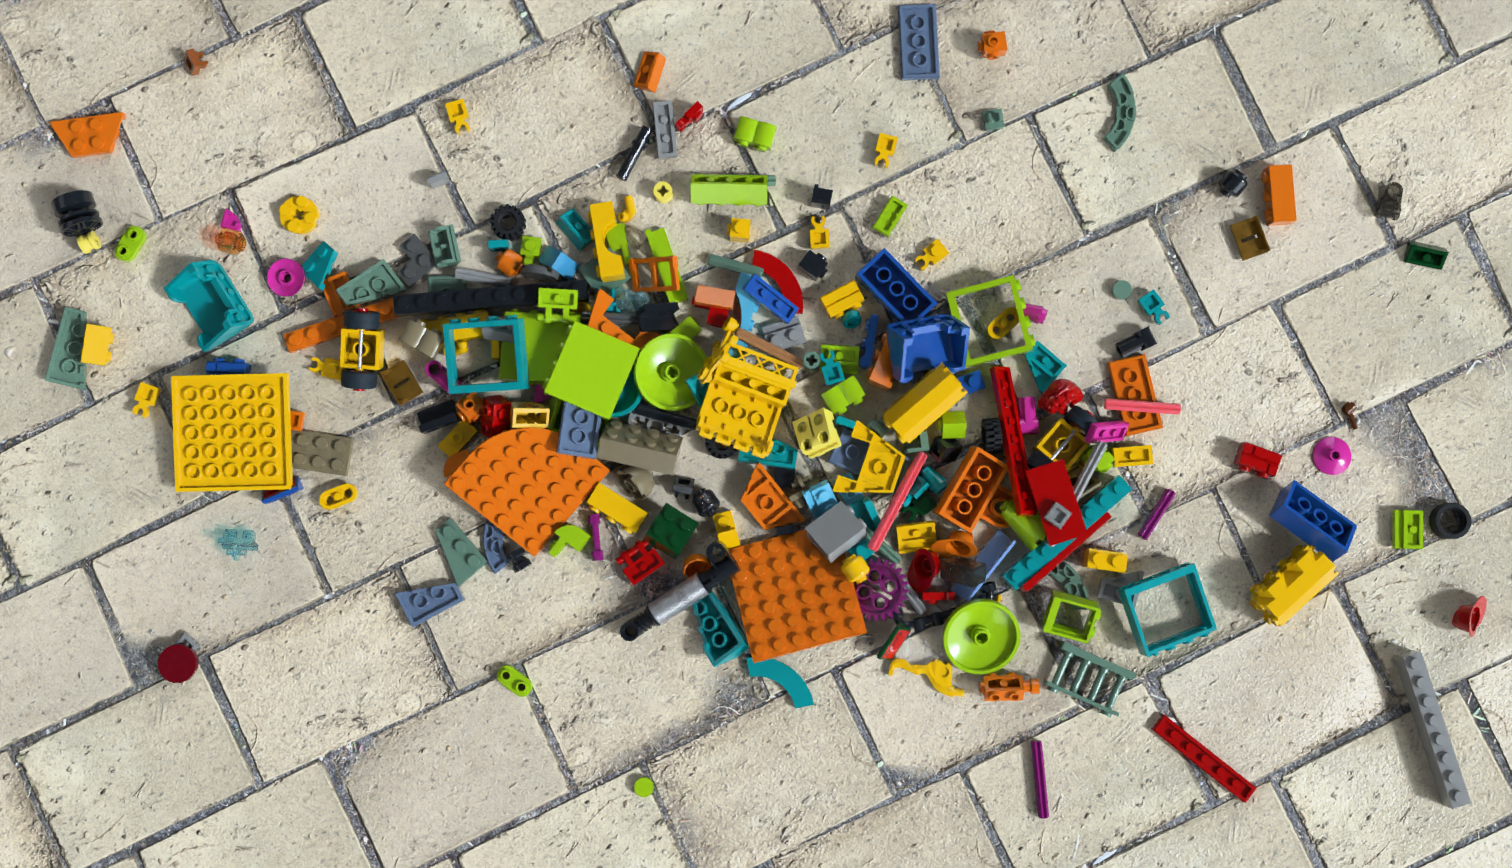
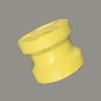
M663 181L654 186L653 192L658 202L667 203L672 199L673 190L669 183Z
M89 231L85 236H77L78 245L85 254L90 253L92 249L101 248V242L94 231Z

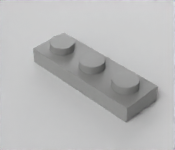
M672 100L653 102L659 160L678 158Z

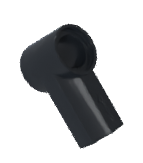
M1146 327L1115 345L1121 358H1124L1139 350L1143 351L1157 344L1150 328Z

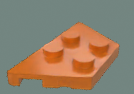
M118 112L52 121L50 125L74 158L113 153L115 140L120 134L119 127L122 119L125 120L126 114Z
M758 462L740 498L741 502L764 530L804 521L805 518L761 463Z

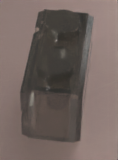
M953 554L941 560L940 577L973 588L985 582L986 564Z

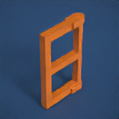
M677 256L630 258L629 268L632 277L633 293L680 290ZM657 262H669L672 286H659ZM639 263H650L652 287H640Z

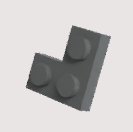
M413 234L400 245L411 261L397 273L410 288L436 267L433 255L416 234Z

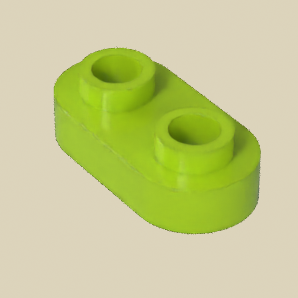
M138 226L129 227L115 248V256L124 262L134 260L147 239L145 230ZM136 232V237L132 238V234ZM126 248V253L122 254V250Z
M505 665L497 672L498 681L517 696L524 697L532 691V681L515 667ZM504 672L510 674L509 679L504 678ZM521 683L525 685V690L523 691L519 689V684Z

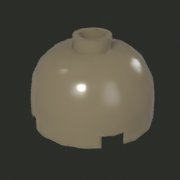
M625 465L617 471V474H620L617 477L620 484L628 494L632 492L636 495L634 497L635 500L643 501L652 492L654 487L653 471Z

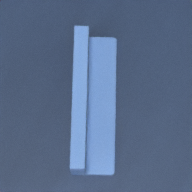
M997 530L950 590L955 592L965 602L970 601L1015 545L1016 541L1011 540L1003 532Z

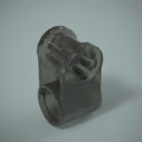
M1392 182L1379 189L1375 210L1376 218L1387 217L1395 221L1398 220L1401 213L1403 188L1399 183ZM1389 188L1393 191V196L1389 195Z

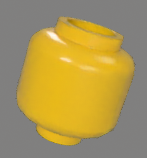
M853 554L842 561L841 571L848 582L856 581L859 584L867 579L866 574L869 573L870 569L862 556Z

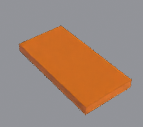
M1145 354L1107 362L1115 399L1157 402ZM1118 410L1120 421L1129 423L1124 437L1163 428L1160 413Z

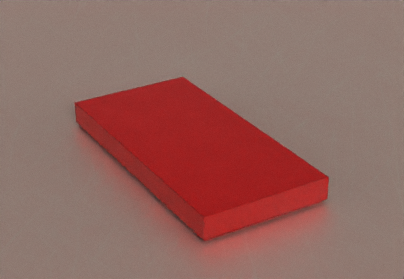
M1064 459L1026 470L1025 473L1049 546L1088 535ZM1055 501L1072 513L1061 529L1044 518Z

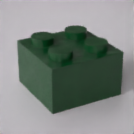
M665 503L646 532L643 540L676 560L699 523L668 503Z

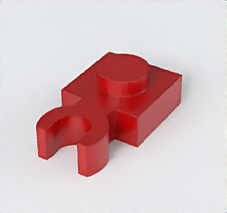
M697 101L675 123V128L682 132L688 124H691L693 121L697 122L703 116V106Z
M921 592V600H925V604H937V600H955V592Z

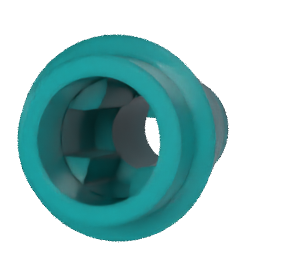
M930 466L921 472L925 481L930 485L929 488L932 492L939 494L948 486L946 479Z

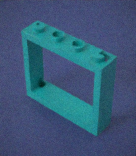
M517 315L505 316L506 320H498V316L486 317L487 321H480V318H468V322L461 323V319L449 320V324H443L449 394L530 388L524 318L517 319ZM513 325L518 381L458 385L453 329Z
M1186 562L1117 588L1139 654L1147 657L1159 655L1158 652L1162 650H1173L1178 644L1191 643L1194 641L1193 638L1199 636L1206 637L1212 631L1217 630L1195 563ZM1186 575L1202 624L1147 645L1130 596Z

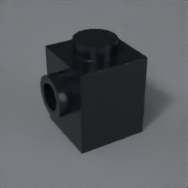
M809 250L798 264V269L815 281L818 278L823 279L828 272V269H826L828 265L827 259L822 254H815Z

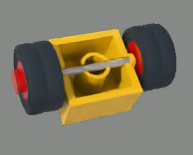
M356 307V309L344 311V328L341 329L340 367L356 369L342 370V387L353 389V391H365V389H374L377 386V372L373 370L383 368L385 330L379 329L380 313L377 311H371L365 307Z
M1074 405L1065 415L1064 419H1057L1032 449L1035 452L1027 460L1028 468L1032 469L1064 459L1066 469L1068 470L1090 445L1084 440L1091 423H1099L1094 418V415L1088 410Z

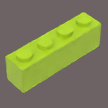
M691 174V204L767 205L768 175Z

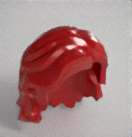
M1058 379L1050 383L1048 389L1045 390L1037 401L1038 408H1043L1051 414L1058 411L1059 414L1066 415L1068 404L1070 403L1069 406L1072 408L1075 404L1079 403L1083 399V393L1076 383L1068 379Z

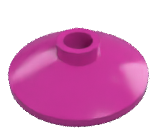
M292 259L276 261L272 264L267 274V282L270 289L275 294L283 297L293 296L298 293L305 281L303 268ZM290 275L291 280L287 282L286 278Z
M1327 437L1315 445L1312 455L1313 462L1322 473L1337 475L1349 467L1351 450L1342 439ZM1333 452L1337 454L1336 459L1332 457Z

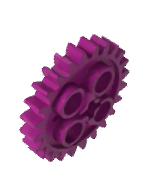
M871 558L870 564L867 563L870 571L866 574V580L892 596V599L890 600L885 595L878 593L874 588L864 583V581L859 584L855 581L853 584L862 616L867 613L868 620H871L874 615L875 621H878L880 616L883 621H886V615L894 618L893 611L899 614L898 607H905L902 600H908V598L904 596V593H909L910 590L905 589L904 586H907L909 582L903 581L906 575H900L902 568L895 569L896 563L893 562L889 566V560L887 559L882 564L881 558H878L876 563ZM875 571L879 573L877 581H873L871 578L872 573ZM893 581L895 589L889 592L887 585ZM867 587L869 590V594L867 597L863 598L861 595V591L863 588ZM880 598H883L885 601L882 608L877 606V601Z

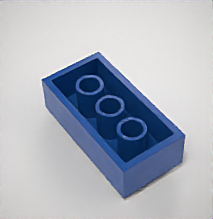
M885 248L856 274L855 278L897 322L925 317L937 305V302Z
M1295 480L1280 490L1269 515L1305 543L1313 545L1316 551L1324 553L1332 562L1348 552L1357 528L1356 524Z

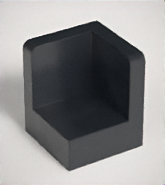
M815 184L811 207L829 210L833 190L818 188V184Z
M936 436L928 453L939 464L955 462L963 446L955 438L942 439V436Z

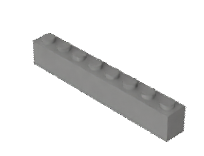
M1410 650L1393 655L1442 805L1454 809L1471 804L1422 652Z

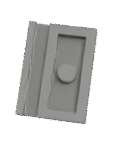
M799 316L793 317L789 324L780 321L762 327L765 340L783 350L806 343Z

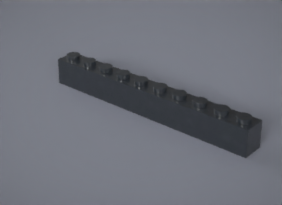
M587 280L393 295L394 315L403 317L482 309L537 306L539 288L578 290V301L585 302L589 301Z

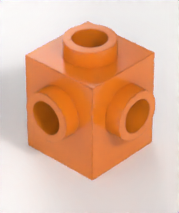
M990 30L982 34L980 41L977 42L978 52L982 53V59L994 60L1006 54L1008 48L1005 31L995 32V30Z
M475 392L467 397L463 396L456 404V415L462 422L466 421L469 426L472 423L479 422L482 419L483 400Z

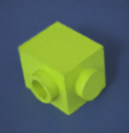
M947 411L941 416V419L937 420V430L941 431L942 439L965 438L967 423L964 411Z

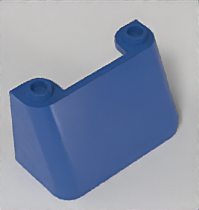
M948 314L888 324L886 334L894 378L900 383H907L913 379L912 372L935 368L941 362L952 373L965 370L970 327Z

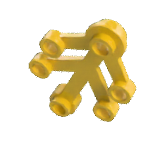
M731 316L726 319L722 326V330L726 331L722 340L714 342L711 348L712 357L708 356L703 367L697 375V379L700 380L701 384L709 383L713 379L715 368L720 362L725 364L730 357V354L725 350L728 346L734 347L738 341V337L734 333L737 331L739 324Z

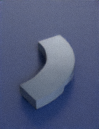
M487 519L483 532L485 556L492 571L496 574L511 562H508L506 558L507 554L503 541L504 532Z

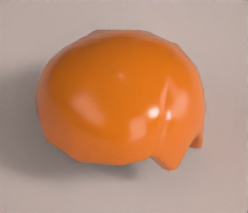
M699 553L691 554L683 562V574L689 579L695 573L703 572L711 567V562L705 555Z

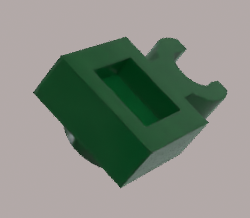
M926 490L918 499L914 498L911 500L914 506L905 507L901 512L911 511L912 516L907 520L912 521L917 513L922 517L933 510L937 504Z

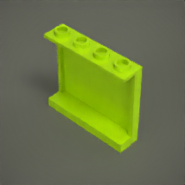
M512 309L511 312H505L504 318L508 315H517V319L524 318L529 384L543 385L546 377L550 378L553 371L550 368L554 359L557 361L559 359L560 353H558V349L561 343H565L568 338L565 333L569 324L538 321V313H541L538 310H530V313L522 312V310ZM552 311V314H560V312ZM569 312V315H577V322H582L579 313ZM502 342L499 380L501 382L518 381L514 343Z
M575 321L573 325L569 324L565 333L568 338L565 343H561L558 349V353H560L558 361L554 359L550 368L553 371L550 378L546 377L542 386L545 389L544 394L553 396L609 421L640 348Z

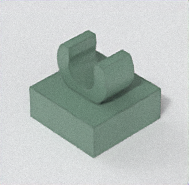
M1002 108L982 112L985 131L1004 129Z
M883 417L878 422L872 419L867 425V428L875 432L880 438H883L888 431L884 427Z

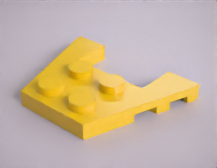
M856 420L851 437L869 443L857 481L837 475L832 491L893 493L906 456L876 435L875 432L867 428L863 423Z

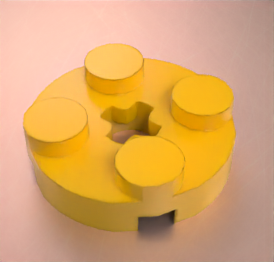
M304 196L291 197L279 208L281 224L292 233L304 235L311 232L317 225L319 210L314 202ZM298 211L304 212L301 220L295 218Z

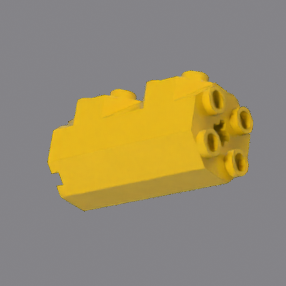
M941 362L935 368L929 370L921 377L917 384L898 397L883 412V422L890 429L894 428L896 430V436L903 444L906 441L910 443L964 397L968 391L965 387H962L960 381Z
M1313 545L1296 546L1288 558L1285 557L1278 562V571L1275 573L1272 570L1264 575V580L1260 584L1257 583L1250 588L1251 600L1249 604L1263 614V620L1269 625L1272 623L1275 626L1284 625L1338 575V572L1334 571L1336 569L1335 565L1321 551L1318 553L1314 552L1315 547Z

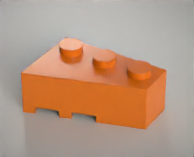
M884 332L880 343H883L881 350L877 349L873 360L876 361L874 367H869L865 377L868 378L867 384L888 392L892 387L894 376L887 334Z

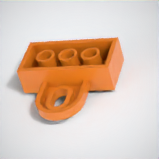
M971 446L933 513L968 533H972L980 518L998 528L1010 527L1000 513L994 509L996 502L1000 501L1003 503L1005 500L1010 501L1013 499L1012 492L1000 485L1008 471L1007 464L983 449Z

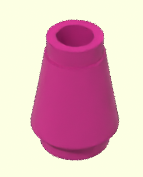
M1025 304L1026 308L1023 309L1024 317L1028 316L1029 320L1036 324H1043L1048 310L1044 309V306Z

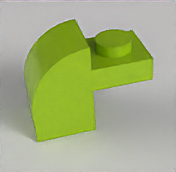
M575 525L562 526L554 532L560 538L553 540L549 546L551 550L548 553L554 558L557 557L567 543L580 552L592 536L581 527Z

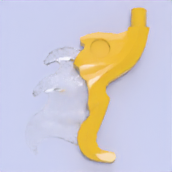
M908 635L902 644L897 659L890 663L888 675L892 676L894 669L898 667L916 675L923 673L927 675L933 687L940 693L950 697H963L964 689L952 686V667L950 662L944 664L946 656L944 648L938 644L939 650L935 652L926 639L922 638L924 644L920 646Z

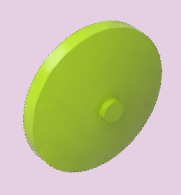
M680 334L657 336L648 341L636 357L633 372L636 387L641 396L656 408L668 411L685 409L696 403L685 380L701 370L707 357L701 347L686 336Z
M990 599L971 600L956 608L946 620L942 633L943 647L950 661L959 669L971 674H989L1003 668L1015 656L1020 644V627L1013 613L1003 604Z

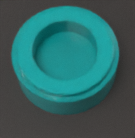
M852 310L842 316V322L845 328L852 329L860 325L862 318L858 311Z

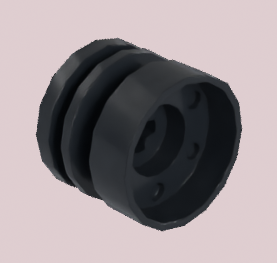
M78 190L59 195L51 201L55 217L60 218L58 225L61 227L60 230L63 236L85 235L89 231H96L103 225L102 219L99 217V211L94 209L96 203L90 191Z

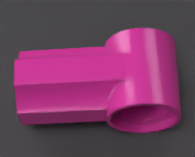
M438 361L428 362L425 367L426 374L449 393L447 369ZM433 365L440 367V371L436 375L431 373ZM458 379V385H462V382Z
M1035 397L1018 398V414L1022 435H1038L1039 422L1036 417Z

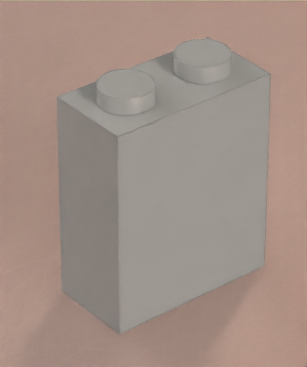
M842 501L804 528L807 537L830 563L867 536L865 522L861 518L857 519L851 506L845 505Z

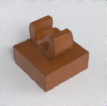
M194 49L186 50L183 59L191 76L198 75L200 69L206 68L208 65V61L202 62L199 60L203 58L204 53H195Z

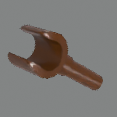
M1347 402L1342 406L1341 410L1348 416L1354 430L1358 428L1353 415L1357 407L1353 402Z

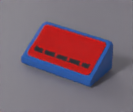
M299 476L293 478L291 489L264 490L262 493V503L270 504L303 490L304 487Z

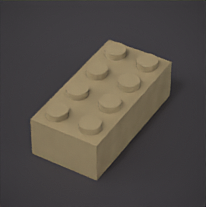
M609 420L600 438L597 458L673 475L680 456L683 437L673 433L659 432L656 429L641 428L638 425L624 424L617 420Z

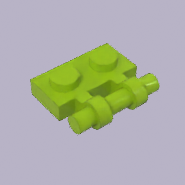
M539 288L538 307L546 308V312L538 313V321H545V323L563 322V324L577 321V315H569L570 309L577 310L578 290ZM552 308L563 309V314H552Z

